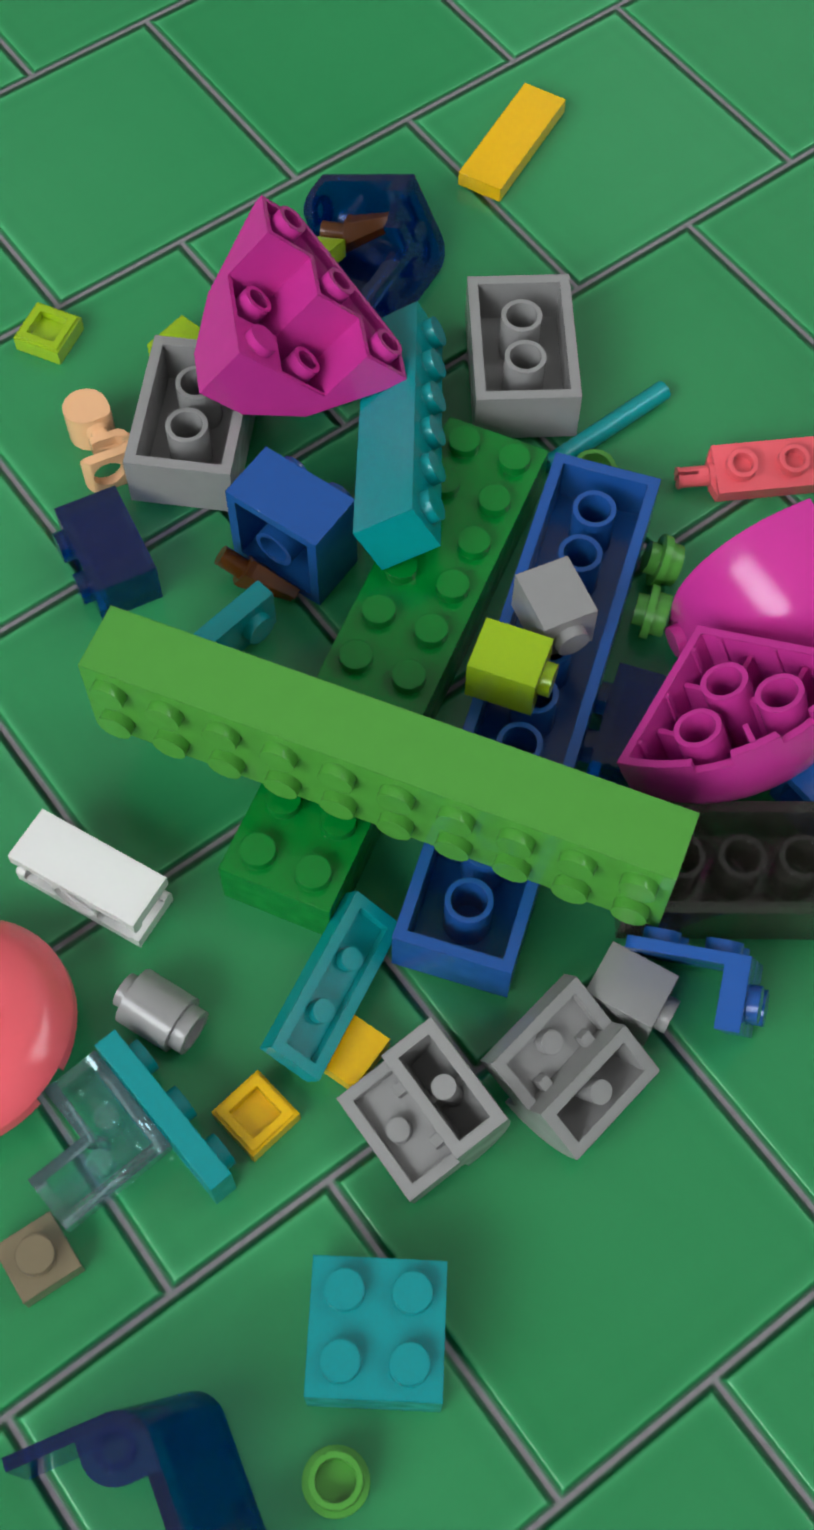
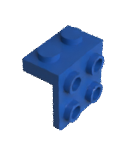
M644 926L643 937L627 935L625 948L643 957L723 971L714 1029L726 1034L751 1038L753 1025L764 1027L769 1003V990H764V986H760L763 965L753 956H749L750 949L744 948V943L706 937L705 948L689 945V938L681 937L682 933L651 926Z

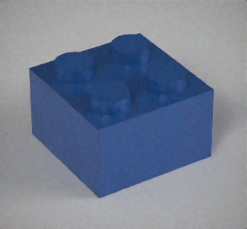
M265 447L225 490L234 551L245 558L252 555L298 587L300 594L316 604H322L358 561L357 539L353 535L354 498L341 485L334 482L327 483L307 471L304 465L291 456L283 457L270 448Z

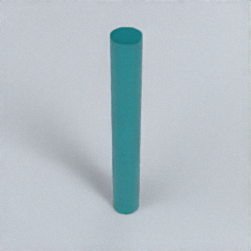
M663 381L656 382L548 453L546 472L549 474L556 452L577 457L581 452L597 447L668 400L671 396L668 386Z

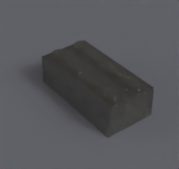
M667 801L699 812L700 815L658 928L682 933L681 937L689 939L715 937L721 939L814 940V801H726L709 804ZM614 917L615 938H627V935L643 937L644 926L655 927L649 924L634 926Z

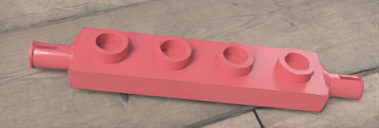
M814 436L711 445L704 465L675 467V487L678 490L681 488L707 486L708 492L715 502L814 493Z

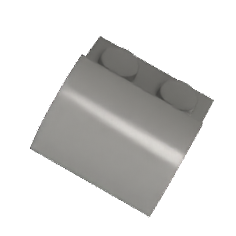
M564 974L480 1060L509 1096L505 1101L509 1108L547 1144L575 1160H578L660 1071L626 1025L612 1022L578 977Z
M432 1017L428 1018L382 1054L381 1057L384 1061L336 1098L409 1202L416 1203L464 1164L469 1166L499 1140L511 1122Z

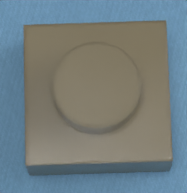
M50 1211L0 1242V1262L23 1304L28 1308L86 1271L55 1216Z

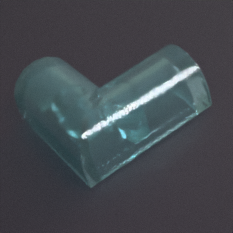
M95 1050L44 1089V1092L75 1130L80 1139L28 1179L69 1234L173 1149L171 1144Z

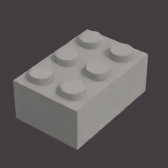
M569 274L467 276L465 326L472 424L510 438L576 436L582 403V389Z
M155 335L123 459L131 500L228 511L225 490L245 469L256 415L241 414L199 394L194 358L196 339Z

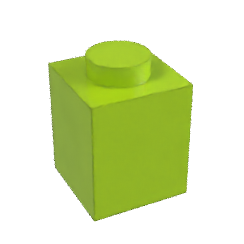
M486 617L467 664L465 695L531 716L538 696L549 698L557 677L559 664L550 661L554 638Z

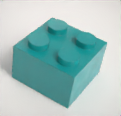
M313 1255L304 1399L307 1406L441 1412L443 1405L448 1261Z

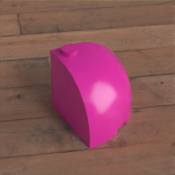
M810 498L778 511L740 532L711 553L687 576L674 596L669 623L665 627L666 639L677 658L697 625L814 648V504Z
M697 625L617 761L627 784L633 790L670 803L689 805L715 804L734 801L767 791L808 769L814 764V648Z

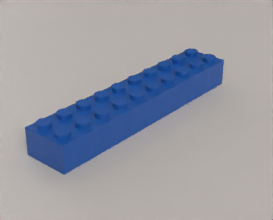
M559 452L555 453L515 574L568 556L598 609L593 639L573 654L560 655L557 653L551 656L550 661L559 664L557 677L549 698L538 696L531 716L473 697L462 728L463 730L565 766L577 768L651 523L661 479ZM514 574L499 621L524 629L511 606ZM424 843L392 935V963L507 998L541 885L529 880L523 883L506 880L497 875L490 866L471 859L463 862L449 859L438 853L433 845Z

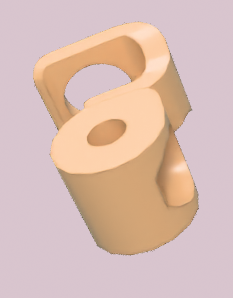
M85 388L70 393L62 404L63 416L70 440L76 447L92 451L93 455L80 461L87 487L94 493H102L127 484L123 459L130 433L124 429L115 428L110 405L101 392ZM110 463L120 464V468L110 476H94L96 471L104 465Z

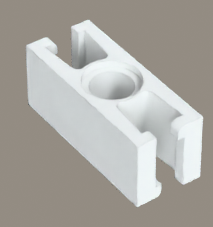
M43 808L8 854L10 862L17 866L16 874L19 879L140 948L173 901L172 893L165 890L168 886L167 877Z

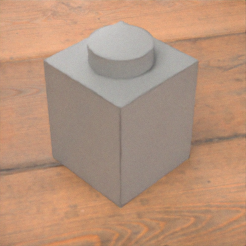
M568 556L515 574L511 606L525 630L554 638L551 656L557 653L560 655L573 654L582 649L589 641H592L598 609Z
M614 941L587 987L589 993L612 1022L626 1025L642 1046L645 1045L653 1028L663 1034L665 1033L681 1002L671 996L679 978L677 974Z

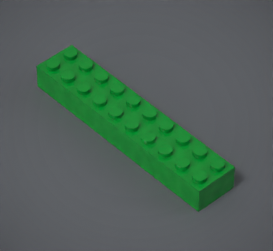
M450 416L443 428L446 444L442 446V464L446 479L445 482L441 483V500L445 508V519L441 521V546L384 570H381L376 562L374 563L316 678L432 719H435L544 489L549 453L548 450ZM261 783L218 867L224 895L322 935L344 894L355 890L381 835V831L375 824L356 817L350 820L334 817L325 812L318 803L298 796L295 799L279 797L266 789L263 783Z

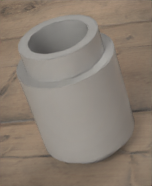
M151 969L144 970L139 976L134 973L129 974L121 983L113 998V1005L118 1007L115 1020L164 1052L173 1049L181 1055L185 1054L201 1034L209 1015L206 1010L199 1007L198 998Z

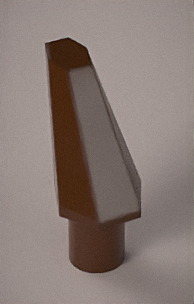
M394 211L359 215L348 214L344 223L322 220L319 236L345 239L346 253L390 232Z
M224 546L215 559L217 566L234 576L233 582L237 587L247 589L259 580L273 593L274 597L287 601L296 599L300 591L298 587L252 555L245 558L228 546Z

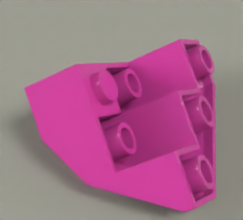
M261 195L254 203L207 295L194 352L199 394L245 415L307 417L387 390L406 380L407 377L401 354L402 347L396 336L300 215L292 208L285 205L279 206Z

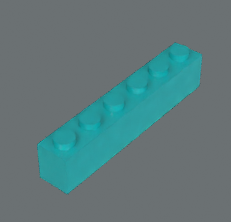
M418 301L381 318L401 344V354L407 379L387 390L360 399L353 535L381 570L440 547L441 521L445 519V508L441 500V483L445 482L446 479L442 464V446L446 444L442 428V412L446 410V403L442 393V379L446 377L442 350L443 346L446 345V336L437 318L434 316L429 318Z

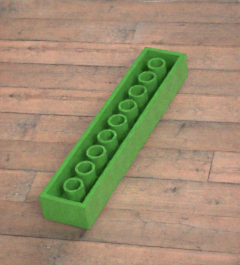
M110 605L78 663L96 722L104 731L115 737L129 739L131 736L153 743L155 748L170 757L183 759L185 756H189L208 763L212 770L227 778L238 779L244 776L263 783L266 789L279 797L295 799L298 796L318 803L325 812L334 817L344 820H350L353 817L375 824L382 833L391 838L403 841L414 838L433 845L438 853L449 859L461 862L468 859L492 867L497 875L506 880L517 883L529 880L551 888L555 896L573 904L592 903L610 910L616 919L634 926H643L645 924L655 927L659 926L700 815L699 812Z

